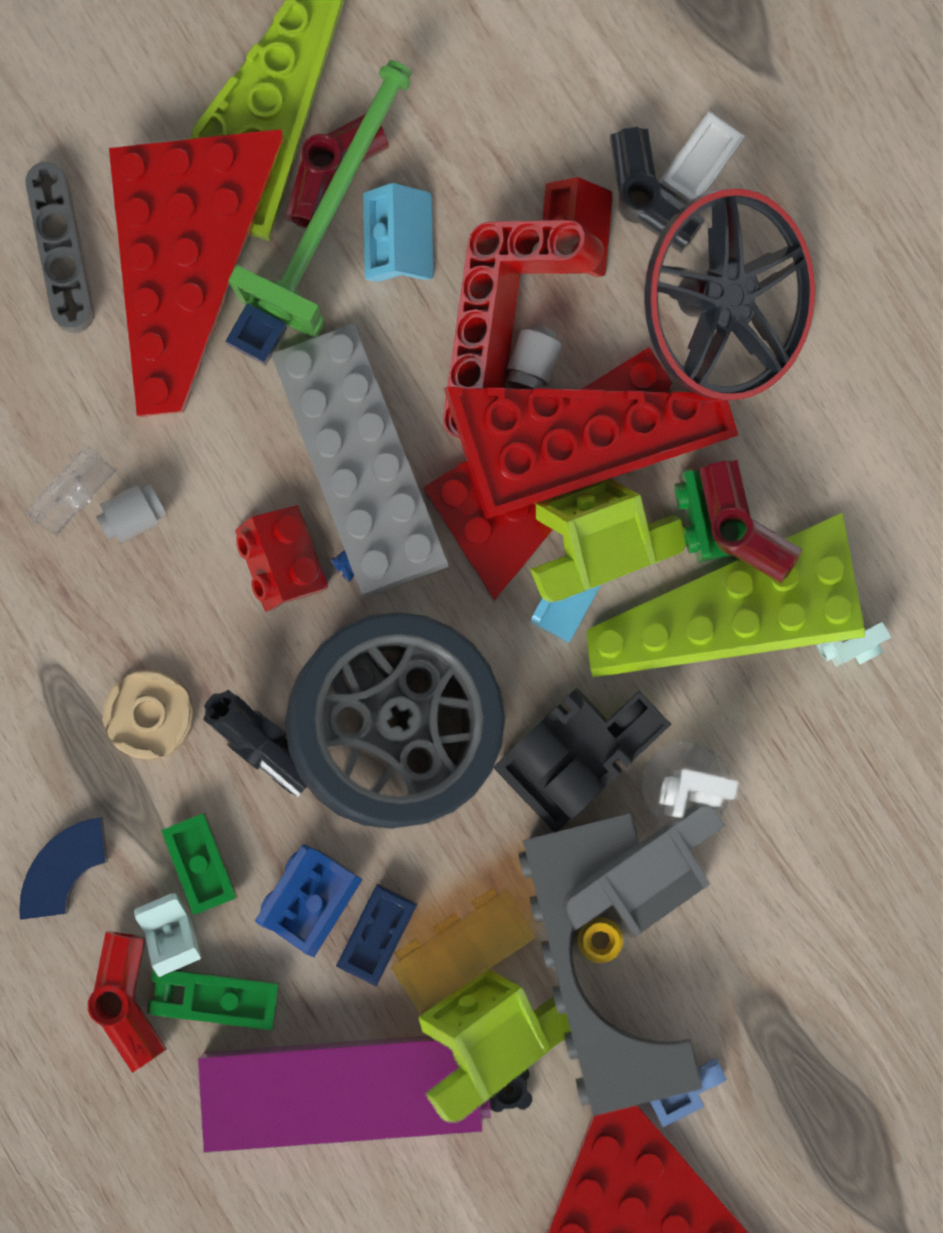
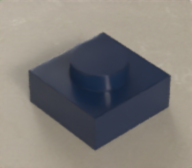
M246 303L225 342L228 346L266 366L271 358V354L274 353L287 330V325Z

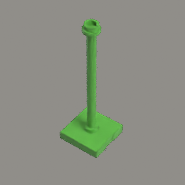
M389 60L386 66L381 67L378 74L383 79V82L280 281L274 280L272 283L236 265L228 280L241 303L245 305L249 303L284 322L287 326L312 338L321 336L326 324L321 316L319 305L299 296L296 288L398 90H408L411 84V70L394 60Z

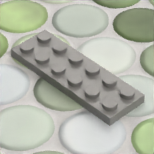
M355 324L347 325L271 354L363 599L449 567Z

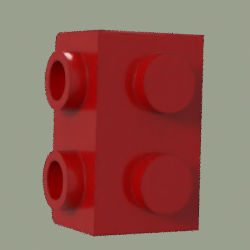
M298 505L252 516L236 528L238 552L246 560L252 576L251 585L253 593L261 601L265 612L274 610L284 603L321 593L329 588Z

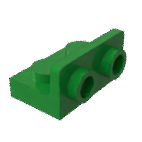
M683 470L679 476L680 483L674 484V491L679 510L686 509L689 526L684 527L683 532L688 553L696 554L697 563L734 556L722 552L714 541L699 470ZM737 521L726 523L721 530V536L728 541L740 540L746 533V527Z

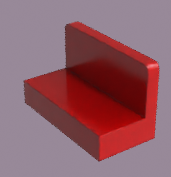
M580 177L545 183L542 221H575L600 239L604 252L602 260L597 268L586 274L594 277L605 276L613 199L612 191ZM580 241L574 245L571 253L576 251Z

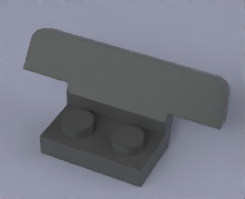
M696 803L683 812L682 817H676L567 893L563 900V908L574 929H579L613 905L622 919L620 923L630 937H636L709 886V880L690 850L725 826L715 810L708 804Z

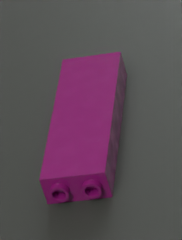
M429 1035L204 1052L198 1058L204 1153L483 1132L482 1119L491 1118L490 1098L461 1121L448 1122L441 1118L425 1093L457 1070L459 1066L455 1061L452 1049Z

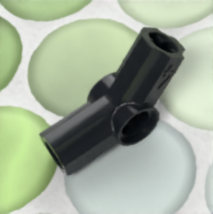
M639 127L625 128L610 135L619 192L618 208L620 214L627 221L640 223L659 237L669 220L684 204L663 190L656 179L648 129ZM635 190L643 191L650 197L651 201L643 206L636 205L629 200L628 194ZM698 214L691 218L678 232L670 246L682 253L696 236L705 219Z
M229 689L219 694L214 693L204 704L205 715L203 720L228 741L226 745L255 769L259 770L261 768L282 788L298 798L307 786L299 777L290 756L288 741L285 738L287 736L286 733L259 711L252 710L243 699Z

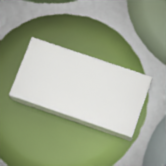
M709 111L659 180L660 187L683 204H687L694 198L705 194L743 142L745 135Z

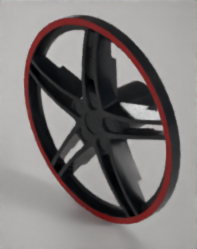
M737 188L710 191L689 201L673 215L659 235L648 263L645 278L644 307L647 328L652 344L662 364L680 384L698 395L718 400H740L753 397L773 386L786 374L800 354L812 322L815 304V279L808 247L794 220L779 204L769 197L747 189ZM737 204L751 207L767 217L779 230L788 246L774 253H767L744 265L742 233ZM711 207L712 228H708V271L704 272L663 265L668 249L682 227L699 212ZM791 257L793 258L791 264L758 282L756 275ZM796 271L798 288L796 314L791 332L783 347L768 321L755 304V299ZM661 273L683 278L679 286L659 281ZM658 292L670 295V298L677 300L680 309L687 316L699 317L687 347L690 352L684 367L673 354L665 338L659 315ZM750 321L752 322V324H753L754 327L756 328V330H757V332L759 333V335L761 336V338L758 336V334H757V333L751 328V326L748 324ZM731 331L749 354H755L766 368L755 378L738 385L717 386L705 382L719 358ZM763 341H767V343L769 344L770 348L772 349V351H773L774 354L776 355V357H777L776 359H775L774 355L771 353V351L769 350V348L766 346V344H765Z

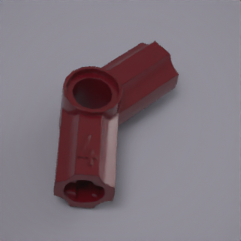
M366 114L328 134L319 133L312 135L304 142L301 163L285 214L286 220L307 229ZM381 125L362 162L389 148V142ZM318 154H326L333 161L328 166L317 167L312 164L311 159Z
M738 460L719 461L700 468L699 472L712 525V533L717 547L726 554L736 556L782 585L796 565L803 549L751 518ZM737 521L746 527V533L740 540L728 541L721 536L722 527L726 523Z

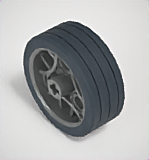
M393 612L370 615L345 625L318 647L301 669L288 699L285 727L289 753L299 777L317 800L337 815L363 826L393 829L430 823L453 813L476 795L492 773L502 748L505 714L501 690L491 666L471 641L451 626L430 617ZM391 650L401 652L394 668L391 667L380 651ZM366 654L385 679L377 686L361 692L348 662ZM410 670H416L425 675L427 688L423 694H416L408 689L406 675ZM338 672L342 677L348 694L337 695L327 693L333 678ZM447 682L453 687L457 699L441 697ZM438 707L461 710L463 721L462 734L439 737L437 726ZM341 710H352L359 717L360 726L355 734H346L337 726V715ZM397 715L401 723L391 729L387 720ZM461 743L452 763L442 745ZM329 749H350L342 769L332 758ZM412 749L423 751L428 758V767L423 774H416L408 768L406 762L407 755ZM360 752L374 758L385 767L370 789L360 786L350 778ZM393 775L403 796L379 794V792Z

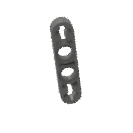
M40 162L28 171L26 175V189L50 311L54 321L63 330L70 333H80L92 324L94 306L70 185L66 175L56 164ZM46 175H50L54 181L58 182L51 186L53 199L57 204H49L45 192L41 187H37L44 183L43 177ZM62 216L67 219L68 227L63 235L50 237L45 234L44 226L50 217ZM61 258H70L76 263L74 275L66 280H59L53 275V266ZM71 290L75 303L78 307L84 308L83 311L77 312V320L71 321L66 315H62V312L69 309L68 299L63 291Z

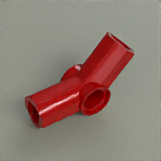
M106 931L94 991L88 999L87 1010L90 1018L96 1024L102 1026L131 1072L134 1073L167 1050V1047L136 1002L135 991L146 938L129 933ZM105 992H114L121 998L122 1010L119 1015H112L104 1010L102 998Z

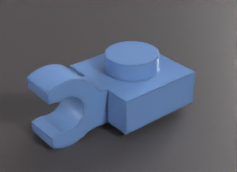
M717 1058L698 1067L703 1084L701 1090L651 1102L663 1127L703 1108L704 1104L699 1093L727 1080Z

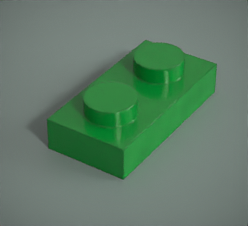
M206 813L161 830L193 916L238 898Z

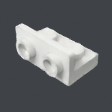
M686 769L673 770L672 777H664L659 804L666 805L664 815L682 817L687 794L690 792L688 801L721 807L722 800H735L739 781Z

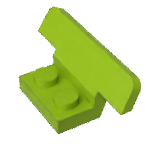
M611 478L536 503V520L563 535V546L566 555L531 568L530 571L539 593L545 601H561L682 553L686 546L682 522L680 518L670 515L647 524L641 495Z
M485 968L418 1017L422 1032L452 1049L455 1061L459 1066L457 1070L425 1094L443 1120L448 1122L461 1121L565 1039L564 1032L571 1031L567 1013H558L554 995L533 1011L521 986Z

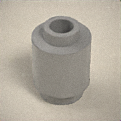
M532 325L531 330L522 329L520 331L506 369L509 373L506 382L516 389H542L543 386H548L562 348V344L556 340L557 333L541 325Z
M149 483L141 488L137 484L101 503L100 506L103 513L96 516L108 540L117 536L122 544L158 525L157 520L167 514Z

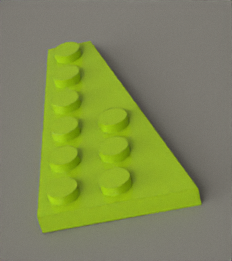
M286 0L274 16L273 24L258 44L255 42L247 53V59L235 76L231 75L192 129L193 134L189 139L282 129L284 132L285 142L284 145H281L271 172L270 183L261 199V207L250 236L271 241L345 0Z
M843 512L786 538V540L803 549V552L782 585L740 559L587 629L586 634L592 676L600 677L864 638L865 627Z

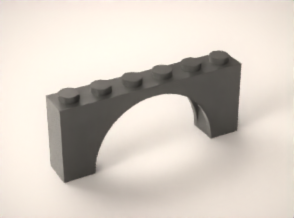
M628 813L523 840L525 851L518 852L524 878L532 877L537 895L530 897L531 909L536 924L544 922L548 940L542 941L541 947L548 969L553 967L556 969L559 986L552 987L558 1013H567L571 1031L564 1032L570 1060L577 1058L579 1060L583 1077L576 1078V1086L581 1105H590L592 1116L701 1090L703 1084L691 1039L654 1041L637 1037L617 1028L592 1006L584 994L575 972L572 949L575 929L563 908L564 897L571 890L639 844L632 814Z

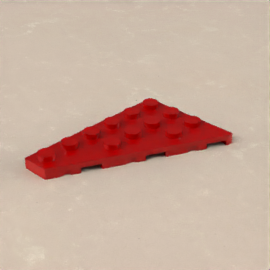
M282 129L109 148L136 415L138 417L184 413L191 395V387L202 365L201 360L226 301L225 296L230 285L228 280L238 264L246 240L249 239L261 207V199L270 183L271 172L281 145H284L285 139Z
M638 1105L591 1117L546 1233H749Z

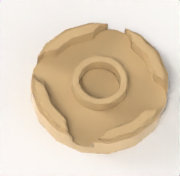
M140 670L127 675L112 686L104 701L102 720L108 736L118 750L133 758L155 760L172 754L185 743L193 728L194 707L189 692L179 680L161 671Z

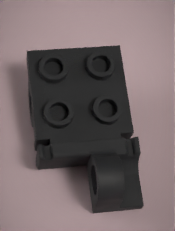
M576 688L563 700L572 709L569 713L559 704L494 766L499 775L553 832H558L570 819H573L621 773L622 769L615 762L617 759L628 767L634 759L671 726V723L640 690L607 720L586 696Z

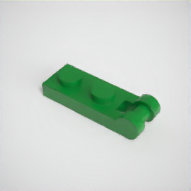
M179 969L158 977L155 970H152L151 981L155 982L153 999H148L147 1014L264 1030L274 1029L280 982ZM173 985L185 987L183 1003L171 1001Z

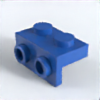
M303 844L287 861L285 873L275 889L264 898L261 904V911L255 922L263 928L274 931L306 955L315 957L363 879L325 853Z

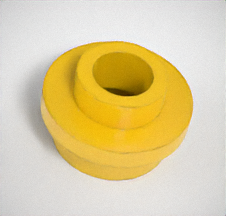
M595 917L580 928L577 938L578 947L588 960L595 963H606L616 958L623 946V934L619 926L611 919ZM598 931L607 933L609 938L607 945L603 948L594 947L591 941L593 934Z

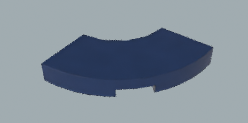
M103 817L89 819L65 829L42 848L33 860L23 882L19 905L20 920L68 913L70 894L77 880L90 868L108 862Z

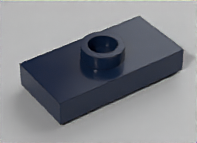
M377 883L336 967L377 987L418 903Z

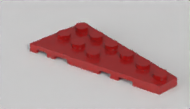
M648 347L580 390L668 392L673 382L651 348ZM467 460L423 487L428 498L494 602L545 539L553 532V529L536 520V503L486 519Z
M448 386L444 388L486 519L739 436L728 400L711 399L694 392H624Z

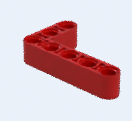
M570 220L484 222L475 227L469 236L447 386L505 388L506 369L509 362L521 274H583L591 272L600 264L604 254L600 239L577 222ZM580 241L579 247L571 253L574 245ZM539 242L537 249L532 253L533 247ZM499 243L498 248L495 252H493L494 248ZM493 286L491 293L487 296L489 289ZM487 329L486 335L480 341L483 332ZM481 372L478 382L474 385L475 378ZM445 398L443 425L450 435L460 439L447 398Z

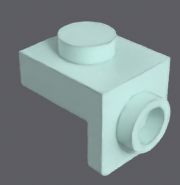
M881 622L866 630L864 638L850 639L844 643L837 641L816 644V647L825 661L828 662L832 659L835 667L855 657L858 663L862 664L883 653L884 651L880 644L890 639L891 636L884 623Z
M171 893L134 910L135 919L145 933L151 965L158 977L201 959L192 919L177 894Z

